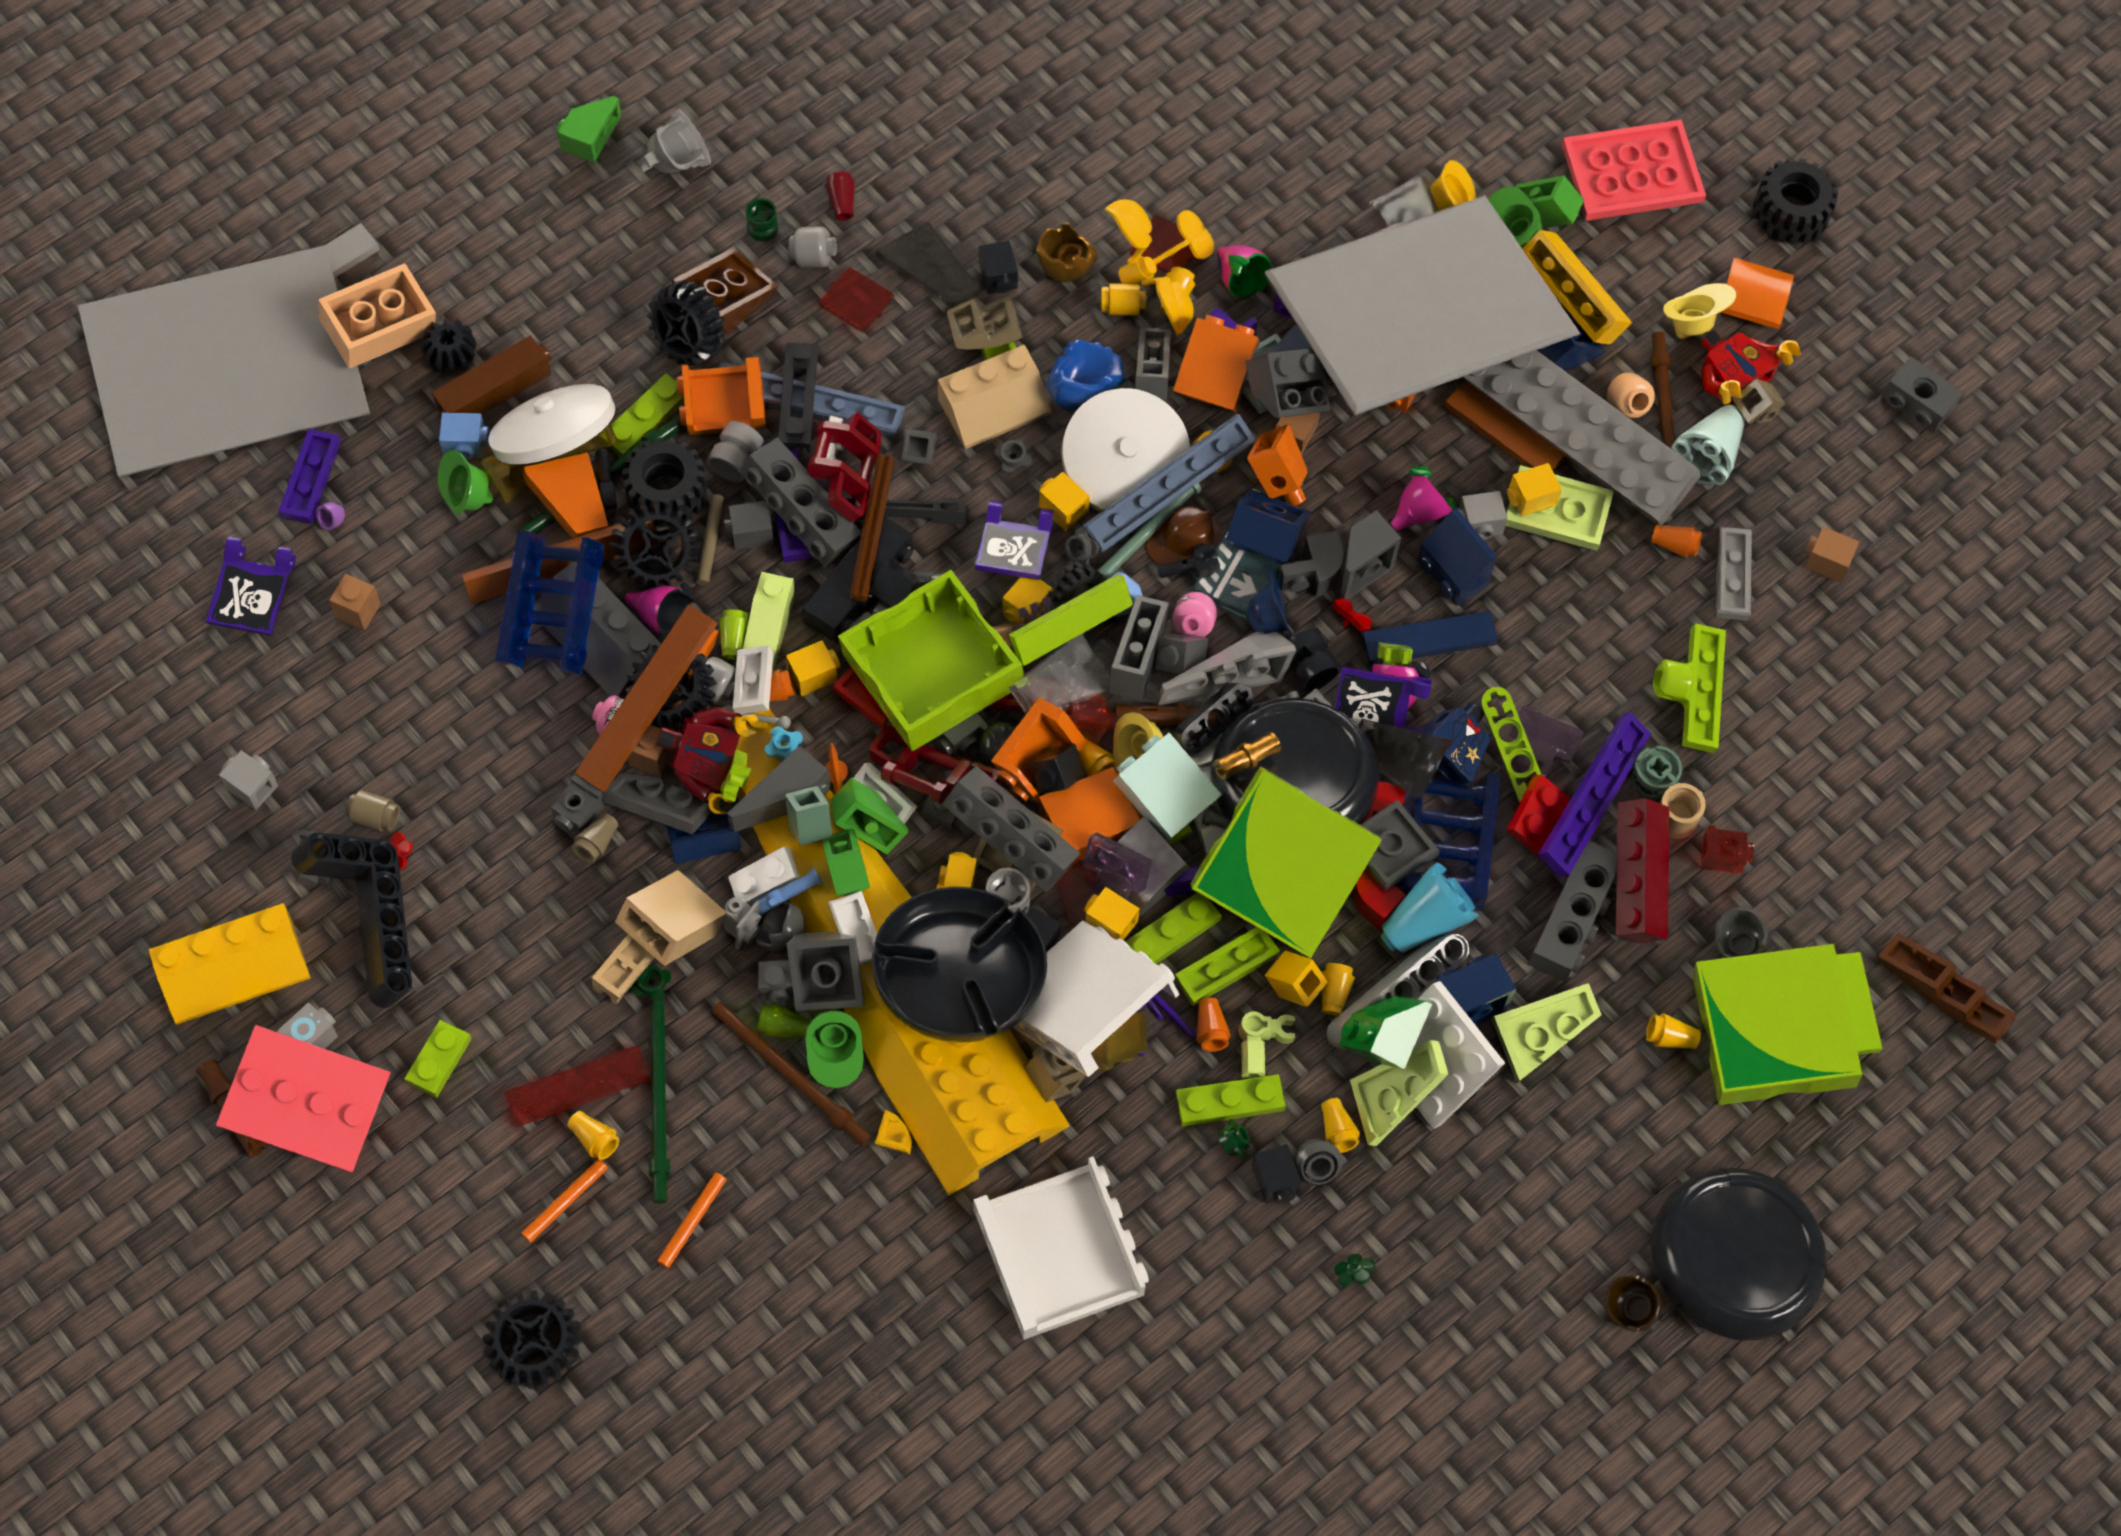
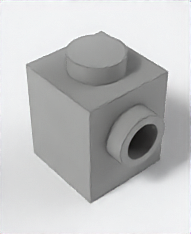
M1500 491L1462 496L1458 510L1483 540L1489 539L1494 535L1503 534L1507 515Z
M242 750L235 757H231L224 763L219 774L225 789L254 810H257L278 787L273 773L269 770V765L258 755L254 754L250 757Z

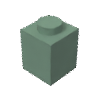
M818 786L785 794L789 829L799 845L813 844L822 839L832 837L829 803Z

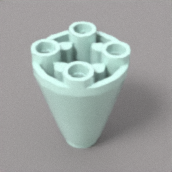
M1725 405L1678 436L1673 443L1672 450L1699 469L1701 477L1696 483L1707 486L1722 485L1730 476L1734 468L1745 420L1737 406Z

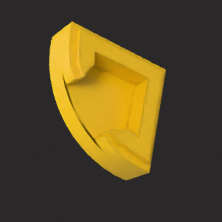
M885 1110L875 1144L910 1155L912 1141L907 1126L897 1115Z

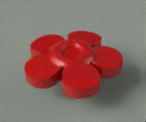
M396 832L393 834L390 843L397 851L399 870H402L407 865V856L412 852V843L405 840L403 833Z

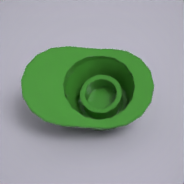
M1514 187L1501 188L1488 198L1521 248L1539 230H1542L1538 210L1528 196L1520 189Z
M457 450L446 452L440 461L438 469V486L442 497L450 506L452 512L455 515H460L464 510H478L483 504L492 503L493 496L488 488L487 473L483 469L469 464Z
M835 1008L829 1009L828 1012L821 1013L812 1019L807 1027L805 1036L807 1063L810 1074L818 1083L826 1087L840 1088L848 1086L855 1081L862 1071V1032L859 1023L852 1016L836 1011Z

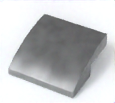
M1143 817L1112 847L1097 868L1124 899L1140 908L1139 916H1141L1166 895L1163 890L1189 867L1149 821Z

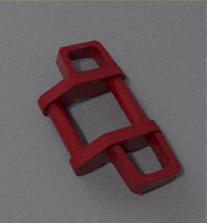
M858 412L847 418L845 424L831 421H822L818 424L816 430L818 439L814 455L809 460L807 466V473L813 478L831 479L828 503L851 522L864 515L871 489V475L877 456L880 455L882 437L881 431ZM830 443H840L862 461L859 474L843 461L826 458ZM842 489L856 499L855 505H852L842 496Z
M885 726L869 746L870 759L883 767L881 780L891 784L900 783L929 795L932 801L940 804L945 801L956 784L975 766L979 767L999 785L1001 784V779L997 776L1000 772L999 770L976 763L970 759H958L926 746V744L911 751L897 730L891 726ZM889 741L906 747L897 760L881 752V749ZM921 758L953 771L946 781H938L936 784L910 773Z

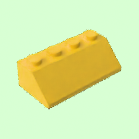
M284 903L148 949L158 982L176 1025L311 979L292 919Z

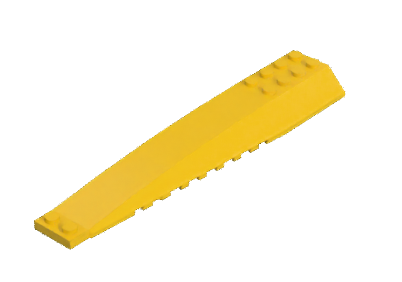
M770 708L767 711L753 712L754 714L775 717ZM746 721L747 728L751 731H756V733L750 736H740L736 750L748 754L747 767L751 768L745 786L738 789L736 796L739 801L782 762L774 758V756L770 757L765 753V746L770 743L772 737L770 732L774 727H778L777 724ZM782 742L781 745L786 746L787 743ZM829 789L824 797L829 803L832 834H836L846 830L834 823L831 799L834 797V794ZM787 815L752 826L766 855L785 846L792 851L800 877L808 874L814 867L823 882V885H814L788 899L789 903L796 905L805 916L804 933L826 931L838 933L828 903L845 896L837 897L822 840L813 844L799 845L789 829ZM857 837L871 887L864 889L862 894L878 934L886 918L898 906L912 897L876 849ZM872 962L860 966L865 1005L843 1008L844 1013L852 1016L859 1023L862 1032L863 1051L879 1083L948 1196L979 1179V1170L1034 1138L1040 1144L1069 1127V1123L1055 1101L1052 1100L1046 1103L1024 1069L1030 1061L1010 1030L997 1036L985 1038L982 1041L969 1043L945 1042L924 1036L906 1026L885 1005L874 981Z

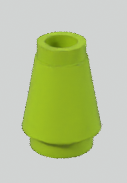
M724 610L722 617L718 619L723 659L737 661V650L743 649L749 622V614L747 612Z

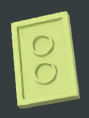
M1520 465L1518 473L1531 468ZM1555 475L1562 489L1556 506L1521 517L1517 507H1513L1509 503L1505 526L1598 551L1614 490Z

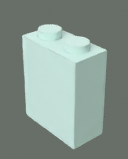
M1170 733L1162 739L1157 734L1141 747L1145 753L1137 760L1132 755L1116 768L1120 774L1112 780L1166 842L1222 795Z

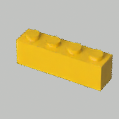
M1539 230L1522 248L1552 293L1594 343L1611 345L1632 324L1630 319L1557 233Z

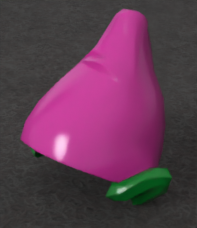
M1229 245L1217 249V256L1220 258L1222 281L1231 295L1245 298L1258 291L1266 290L1270 282L1264 273L1272 269L1270 259L1263 252L1244 245Z
M1414 466L1409 469V473L1414 476L1405 487L1400 497L1397 513L1391 521L1390 525L1395 531L1432 522L1444 516L1447 517L1456 508L1454 499L1452 497L1444 498L1429 481L1428 477L1432 475V472L1428 470L1429 467Z

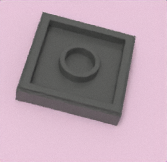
M1398 800L1360 824L1382 839L1366 869L1384 891L1439 854L1440 850Z

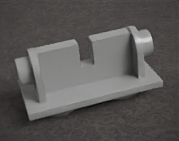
M731 898L725 904L724 927L729 934L736 938L735 948L737 950L744 941L749 944L760 930L758 923L761 916L759 915L760 902L758 900L753 906H750L740 898Z

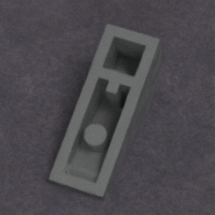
M1140 328L1135 389L1153 394L1167 403L1171 329Z
M798 746L727 813L730 828L737 832L787 815L785 798L787 793L818 786L825 796L831 786L829 770L801 746Z

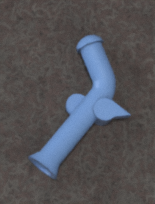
M813 867L808 874L780 889L771 891L764 898L760 899L759 915L761 918L768 910L812 886L823 885L816 869Z

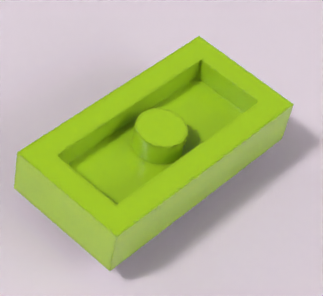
M439 1020L404 1078L406 1084L437 1098L471 1042V1035Z

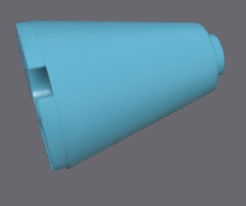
M1435 863L1427 870L1383 923L1382 929L1384 933L1381 934V938L1390 950L1398 949L1403 953L1466 925L1479 917L1478 913L1472 912L1475 906L1454 877L1447 880L1442 875L1447 869L1441 864Z

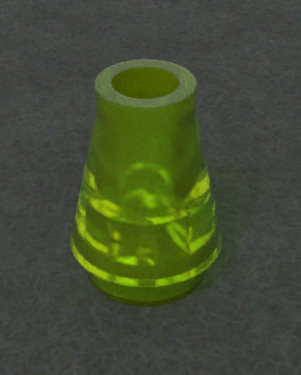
M772 1002L771 1006L763 1004L756 1031L763 1032L764 1036L798 1037L805 1039L810 1019L799 1016Z

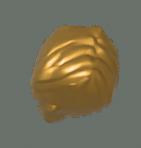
M1063 223V227L1059 229L1049 228L1045 230L1039 239L1036 249L1038 261L1044 272L1059 282H1069L1081 278L1092 267L1093 262L1097 261L1095 247L1085 237L1078 235L1077 231L1069 223Z

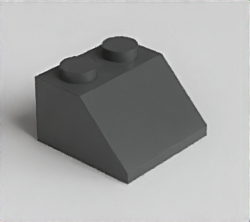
M1377 510L1367 517L1366 515H1361L1350 526L1351 529L1343 563L1340 599H1350L1394 569L1401 537Z
M832 931L796 934L787 943L796 1011L865 1005L856 936Z

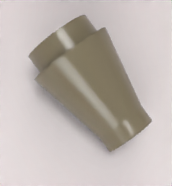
M603 813L599 819L574 837V844L572 845L574 854L582 861L590 864L594 863L595 860H600L614 831L619 826L617 820L613 816Z

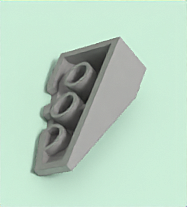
M1264 632L1253 633L1162 684L1156 699L1159 706L1215 695L1228 683L1246 684L1251 688L1281 682L1296 652L1295 645L1277 632L1267 634Z

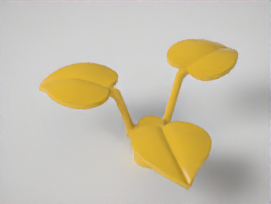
M1126 199L1115 201L1104 210L1114 218L1129 243L1138 249L1127 260L1128 264L1119 269V278L1122 284H1140L1143 288L1156 284L1158 297L1175 330L1176 336H1178L1185 330L1193 318V303L1180 283H1171L1168 277L1153 278L1157 271L1156 264L1189 245L1191 252L1197 259H1207L1214 251L1213 238L1208 230L1204 228L1200 218L1195 213L1185 210L1177 216V227L1185 240L1153 260L1148 256L1142 257V253L1152 242V238L1149 235L1152 230L1150 219L1138 203Z

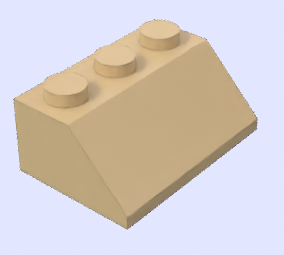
M1025 345L938 379V400L964 449L1051 415L1052 412L1039 370Z

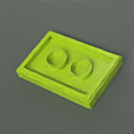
M1861 952L1837 954L1858 1055L1879 1053L1882 1050V1044Z

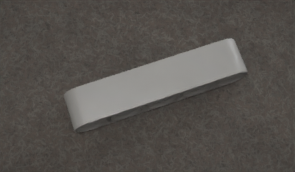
M1443 934L1425 942L1328 1025L1327 1039L1329 1043L1335 1048L1345 1049L1339 1046L1342 1038L1341 1031L1352 1013L1395 996L1397 984L1402 989L1400 997L1417 1000L1436 981V977L1448 969L1455 970L1467 959L1469 954L1467 940L1458 934ZM1447 942L1451 946V953L1448 957L1445 954ZM1422 963H1424L1426 966V975L1424 976V978H1422L1420 975V966Z

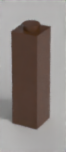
M530 335L433 391L432 395L436 409L441 416L442 413H476L482 415L551 375L549 361L552 359L550 353L542 343L538 345Z

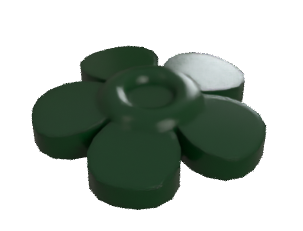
M1352 1254L1348 1256V1262H1339L1334 1268L1336 1275L1339 1276V1284L1347 1287L1354 1280L1357 1284L1368 1282L1370 1280L1368 1272L1375 1269V1263L1371 1258L1363 1259L1361 1254Z

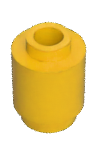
M1109 284V287H1101V312H1109V315H1139L1140 309H1146V290H1140V284Z

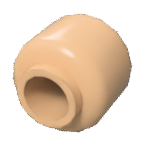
M1630 372L1618 375L1611 381L1608 387L1607 398L1609 404L1628 418H1638L1645 415L1654 403L1655 394L1653 387L1648 381L1635 373Z

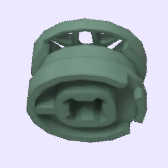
M1656 746V748L1652 749L1646 748L1639 754L1631 773L1633 786L1640 794L1647 798H1662L1664 792L1670 786L1677 784L1682 775L1680 758L1667 747Z

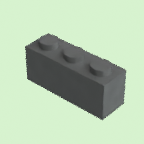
M1139 595L1136 596L1111 667L1110 694L1139 701L1142 700L1157 657L1159 636H1164L1166 630L1168 602Z

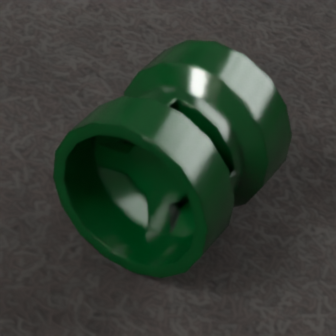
M765 198L752 200L745 210L748 234L754 240L761 242L773 239L778 232L775 204Z

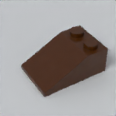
M733 248L672 279V283L678 280L695 281L698 287L706 288L707 296H714V304L721 307L719 310L720 316L726 319L722 323V326L727 330L723 337L733 331L778 288L775 282Z

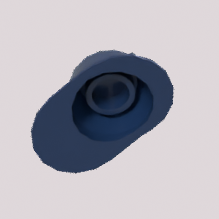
M1270 567V584L1253 594L1247 609V615L1253 630L1256 632L1267 634L1288 631L1291 636L1286 621L1285 605L1280 583L1274 568Z

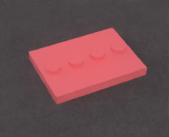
M1682 120L1563 138L1562 148L1574 187L1584 199L1581 210L1585 221L1704 203L1706 193Z
M255 1025L216 1126L353 1173L391 1072Z

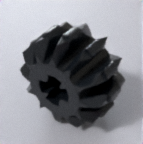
M444 318L442 325L432 322V331H424V341L421 345L427 363L430 366L436 365V369L439 372L443 371L446 367L452 373H454L457 366L466 369V360H474V350L477 347L471 328L468 325L462 326V322L459 319L452 324H449L446 318Z

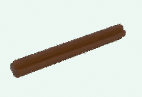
M880 454L876 459L850 590V598L853 601L865 602L868 600L894 467V458L890 455Z

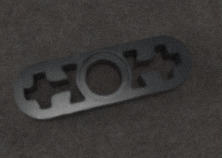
M1241 683L1226 684L1175 729L1173 733L1174 739L1186 753H1200L1220 736L1237 717L1252 707L1254 695L1251 688ZM1235 692L1240 693V695L1237 698V701L1239 702L1238 704H1232V702L1236 699V695L1234 694ZM1213 709H1216L1219 714V721L1215 727H1211L1208 724V714ZM1188 732L1195 733L1191 737L1192 744L1186 743L1189 740Z

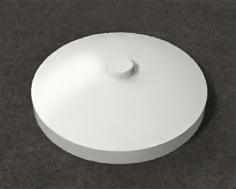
M579 384L558 388L538 395L508 412L492 428L488 441L495 457L504 463L528 464L547 460L569 452L599 434L612 420L615 414V405L609 391L599 385Z
M1112 389L1087 400L1072 416L1062 440V465L1065 474L1090 496L1089 506L1101 512L1189 449L1190 441L1180 417L1162 399L1137 389Z

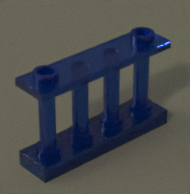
M518 530L495 661L512 667L523 668L526 657L561 660L559 669L581 675L583 665L587 659L586 644L599 568L604 559L603 544L588 537H582L580 549L546 546V538L529 531ZM552 559L577 562L574 582L539 578L542 560ZM541 591L572 595L569 614L534 611L536 593ZM538 624L565 627L566 633L563 647L528 643L530 626Z
M1421 763L1418 774H1411L1409 794H1414L1412 818L1419 826L1420 823L1469 830L1472 831V835H1477L1476 846L1471 845L1470 848L1439 843L1434 844L1440 850L1436 857L1467 861L1468 865L1474 866L1472 877L1467 876V879L1454 878L1470 897L1475 906L1474 910L1482 911L1488 892L1501 775L1487 773L1484 785L1478 784L1477 787L1427 780V764ZM1424 793L1475 800V804L1481 805L1480 815H1474L1473 818L1422 810ZM1414 871L1398 882L1397 886H1403L1402 892L1407 896L1412 889V885H1416L1425 873ZM1444 876L1447 880L1453 878L1449 876Z

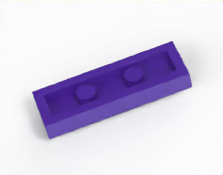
M308 428L278 511L280 518L308 524L313 523L316 509L319 506L341 444L340 435Z

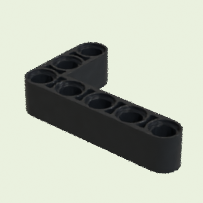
M313 833L292 852V865L298 872L305 875L356 880L368 995L376 1006L389 1008L412 988L397 851L390 842L382 839Z

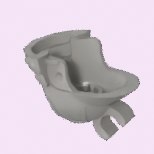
M678 109L666 125L659 127L650 137L647 143L648 154L636 161L642 173L653 167L663 173H677L689 167L695 168L697 166L710 165L711 157L692 121L682 110Z

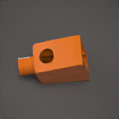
M1286 424L1260 434L1247 459L1268 497L1273 499L1283 495L1287 503L1295 506L1303 503L1306 497L1301 489V485L1308 472L1290 425Z

